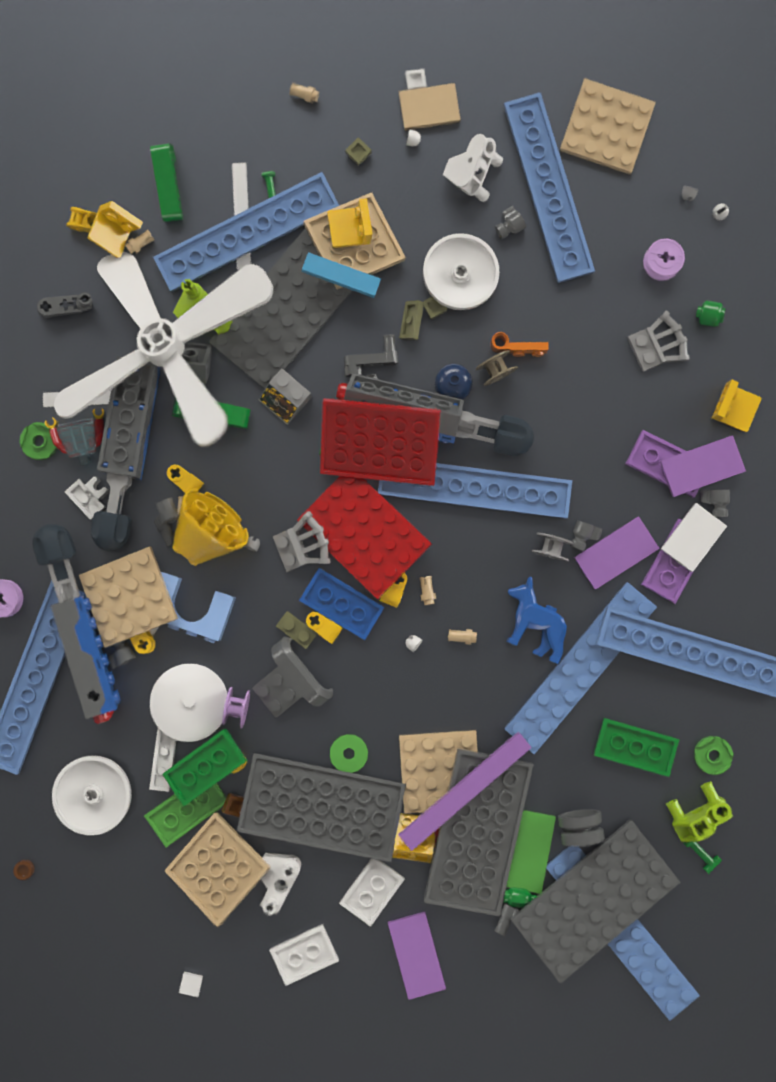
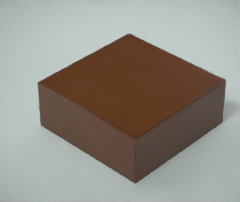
M228 793L221 811L240 818L244 797Z

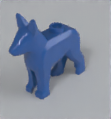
M529 577L526 584L508 590V594L517 599L519 605L516 610V623L513 634L506 642L517 646L527 628L542 629L541 644L538 649L533 651V654L542 657L552 648L553 653L549 660L559 664L563 654V642L567 629L564 618L556 613V608L549 605L543 607L537 604L533 590L532 577Z

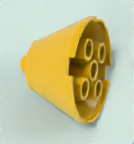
M192 489L187 491L182 498L174 535V545L172 547L176 553L182 554L187 558L190 564L197 566L199 563H204L244 547L248 542L247 528L243 529L240 524L242 519L227 503L209 492L202 494L198 492V489Z

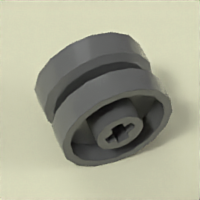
M575 810L558 815L559 826L565 829L560 833L562 845L586 846L605 840L604 830L598 826L602 822L600 810Z

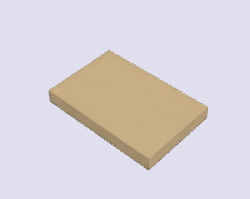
M455 83L399 91L404 130L460 122Z

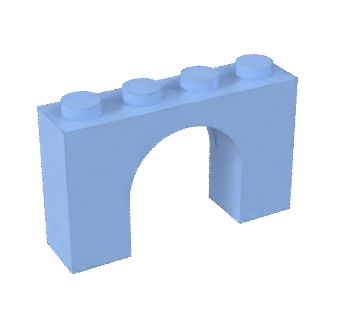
M161 572L178 617L177 620L167 623L168 628L177 631L179 628L185 629L186 634L197 637V634L205 636L204 640L211 643L221 641L236 597L215 591L207 614L199 621L190 622L180 617L175 608V598L182 578Z

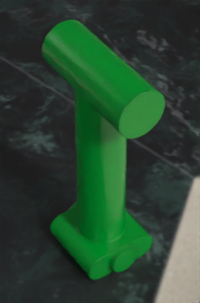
M274 171L262 172V178L266 180L268 198L276 195L273 182L275 177Z
M683 842L686 847H691L707 864L703 869L708 874L722 862L721 858L717 855L712 859L697 842Z

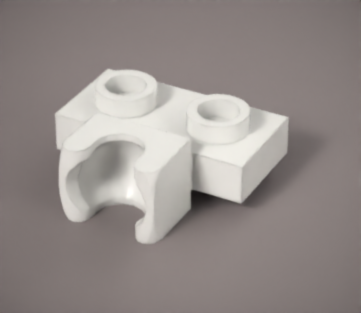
M97 476L93 477L86 484L78 479L65 491L90 520H93L95 512H102L106 508L100 500L110 492V489L106 487L97 490V485L100 483V479Z

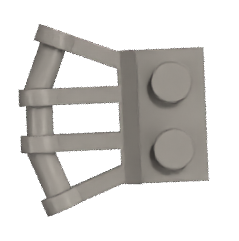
M667 310L651 327L627 337L642 372L664 362L690 360L689 355H687L688 339L681 331V324L672 319ZM662 321L671 327V329L654 335L653 330ZM673 333L675 334L676 341L660 347L657 340ZM679 345V356H664L663 352Z
M310 511L306 512L293 528L273 536L286 572L308 563H330V558H328L329 541L325 539L323 526L316 522ZM308 523L313 530L300 535L298 531ZM316 535L318 542L305 548L302 540ZM320 548V558L308 557V552Z

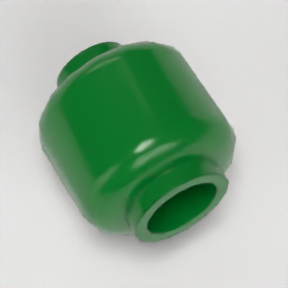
M706 300L702 306H698L696 317L699 318L701 325L717 327L724 321L726 308H723L720 302Z

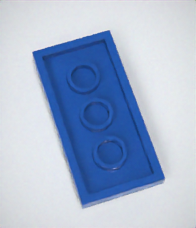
M318 568L299 599L302 603L363 640L366 639L385 608L321 568Z

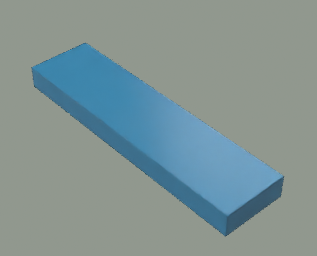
M309 252L302 268L303 273L375 298L381 281L378 277Z

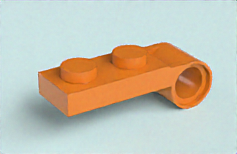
M503 332L494 334L490 343L491 349L494 352L501 353L509 350V354H513L514 357H522L525 354L540 357L544 356L548 351V342H509L508 336ZM502 339L505 345L499 347L495 344V340Z

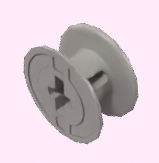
M536 533V535L545 538L542 551L532 550L531 552L569 562L567 558L560 555L563 544L572 545L574 542L549 534Z

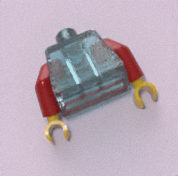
M102 408V414L98 416L95 414V409H93L92 418L60 425L53 418L54 424L52 426H49L47 420H45V425L50 429L49 433L55 447L62 453L68 454L69 458L78 457L80 465H87L91 463L90 454L95 453L96 447H99L102 443L105 413Z

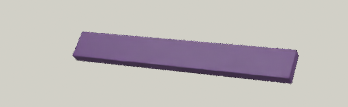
M517 732L398 834L412 851L532 747Z

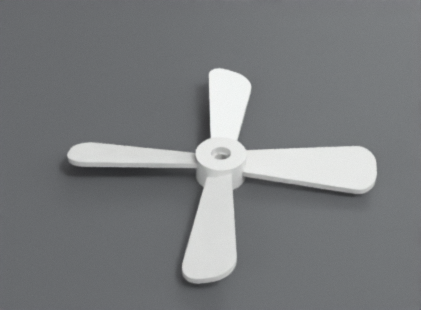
M122 252L120 258H116L112 254L104 257L99 261L97 271L140 327L137 336L139 349L63 389L54 400L56 413L62 418H71L77 415L150 361L156 366H163L193 439L201 446L211 445L224 433L227 425L226 415L181 357L185 343L266 304L273 295V285L261 267L253 264L246 265L180 318L171 323L166 319L160 318L139 264L132 254Z

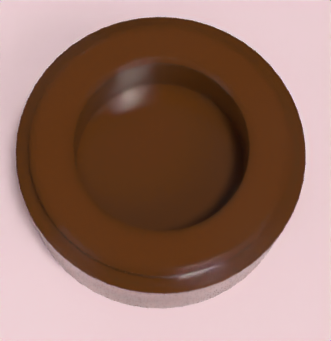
M24 859L15 864L13 873L17 879L27 880L33 875L35 868L31 861Z

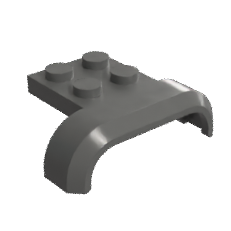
M283 637L271 649L273 659L278 667L252 687L275 718L301 697H304L306 701L316 707L322 706L333 697V689L322 687L293 652L290 645L292 638Z

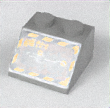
M281 368L269 382L259 401L288 425L312 398V395Z

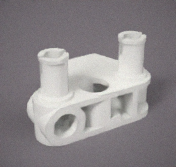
M477 134L471 139L465 153L448 160L443 175L469 196L475 195L481 202L489 198V192L482 187L490 164L494 167H499L503 162V158L495 152L496 144L494 139L486 138L483 134ZM479 168L482 170L480 174H475V171L478 172Z
M265 852L263 859L271 868L261 878L268 890L259 906L263 907L264 912H268V915H277L299 874L301 861L295 855ZM284 880L285 884H280V881Z

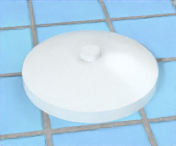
M452 234L437 241L427 253L423 265V279L428 292L438 303L454 310H468L480 306L493 294L499 280V263L493 250L483 240L469 234Z
M198 664L178 665L166 671L155 683L150 696L151 715L157 727L170 738L183 742L199 741L213 734L222 724L227 691L219 676L207 667Z
M102 756L81 757L65 766L57 776L52 790L53 807L60 821L70 830L83 835L102 834L118 825L128 812L131 803V785L126 773L114 761Z

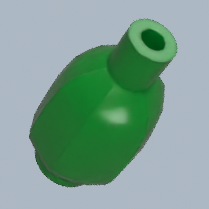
M512 887L508 891L505 890L503 902L508 903L511 907L524 908L538 895H531L527 889Z

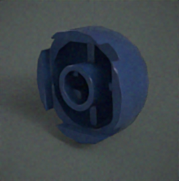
M459 364L444 366L439 370L435 378L437 394L464 400L472 390L473 381L471 374L465 367Z

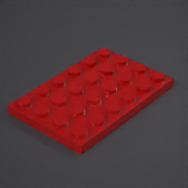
M324 398L320 474L434 486L441 410Z
M339 476L297 519L299 522L302 516L310 511L316 522L323 526V534L325 539L329 541L328 552L378 600L432 545L428 539L363 478ZM308 523L303 526L308 532L313 530Z

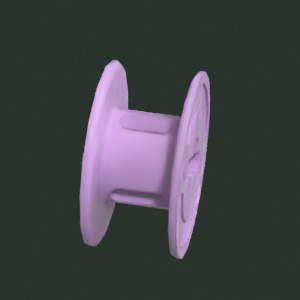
M659 239L654 242L645 253L643 259L646 273L659 281L673 278L683 267L685 261L684 250L679 243L672 239Z
M0 579V595H4L2 599L5 601L0 602V618L13 616L20 610L23 605L24 596L18 584L11 580Z
M230 687L225 702L222 724H226L228 716L241 718L240 728L242 729L248 711L250 690L247 691L245 699L232 697L233 687Z

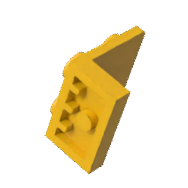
M367 198L359 199L358 206L355 208L328 210L327 216L333 248L371 243L373 234Z
M113 201L100 205L87 238L116 258H120L130 232L140 229L143 222Z
M730 380L724 386L712 419L743 432H748L761 397L738 388L739 382Z
M400 813L392 858L431 863L435 840L434 832L412 851L398 835L420 815Z

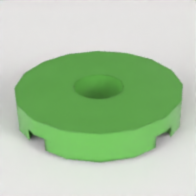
M32 423L24 428L20 435L22 450L26 456L34 460L48 459L58 449L54 446L49 433L50 429L46 427L45 423ZM38 436L44 438V443L41 446H36L35 439Z
M354 734L339 736L330 748L331 762L340 771L350 773L359 771L365 765L368 758L366 743L362 738ZM347 748L353 749L355 753L351 759H347L343 754Z
M718 736L702 738L694 749L696 765L707 774H722L732 764V748L726 740ZM712 750L718 752V758L714 761L709 759V753Z

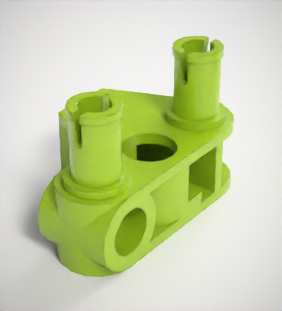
M190 279L184 280L186 284L183 281L181 283V288L184 291L173 311L177 318H180L208 295L199 284L193 283ZM231 320L214 328L218 335L226 333L233 322Z
M711 781L700 786L708 802L695 810L684 814L677 799L671 800L666 804L674 818L672 825L681 842H699L714 834L718 825L733 817L731 807L726 803L724 797L718 796ZM717 808H723L722 813L716 814Z

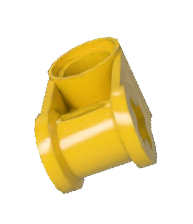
M71 207L70 220L66 223V226L76 231L90 232L97 213L78 207Z
M171 465L167 470V477L185 493L192 489H198L199 491L204 484L196 476L187 472L179 465ZM174 470L179 471V478L174 477L172 473Z
M406 573L402 575L404 582L394 583L380 598L381 602L395 608L398 607L407 583Z
M312 612L306 618L309 628L331 644H333L343 629L318 612ZM311 616H319L318 620L320 623L311 625L309 618Z
M150 631L129 638L138 653L148 654L156 648V642ZM144 642H148V645H146V648H142V645H144Z

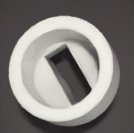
M410 130L406 145H418L421 140L419 133Z
M722 203L716 205L712 212L713 217L717 220L725 219L729 214L728 206ZM723 208L724 211L718 214V211Z
M411 635L406 639V647L415 652L420 646L422 639Z

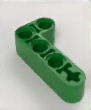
M167 143L150 146L163 222L183 220L174 165L175 152L173 145Z
M175 396L172 416L185 419ZM216 402L226 415L227 426L242 429L248 428L250 409Z

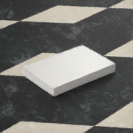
M695 503L661 547V550L690 572H693L727 526L699 504Z
M371 858L339 904L371 927L405 878L383 861Z
M323 924L270 948V953L285 986L339 961Z

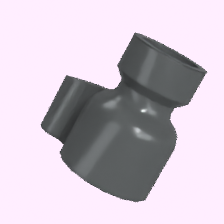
M514 206L502 211L505 223H499L495 226L496 232L501 239L507 237L509 233L516 234L526 228L523 217L515 210Z
M701 490V502L714 505L713 516L728 517L726 506L730 503V490Z
M577 520L573 530L575 538L572 542L574 544L570 546L585 551L586 540H599L603 529Z
M126 640L112 645L115 651L108 657L112 670L136 659L132 647L125 644Z

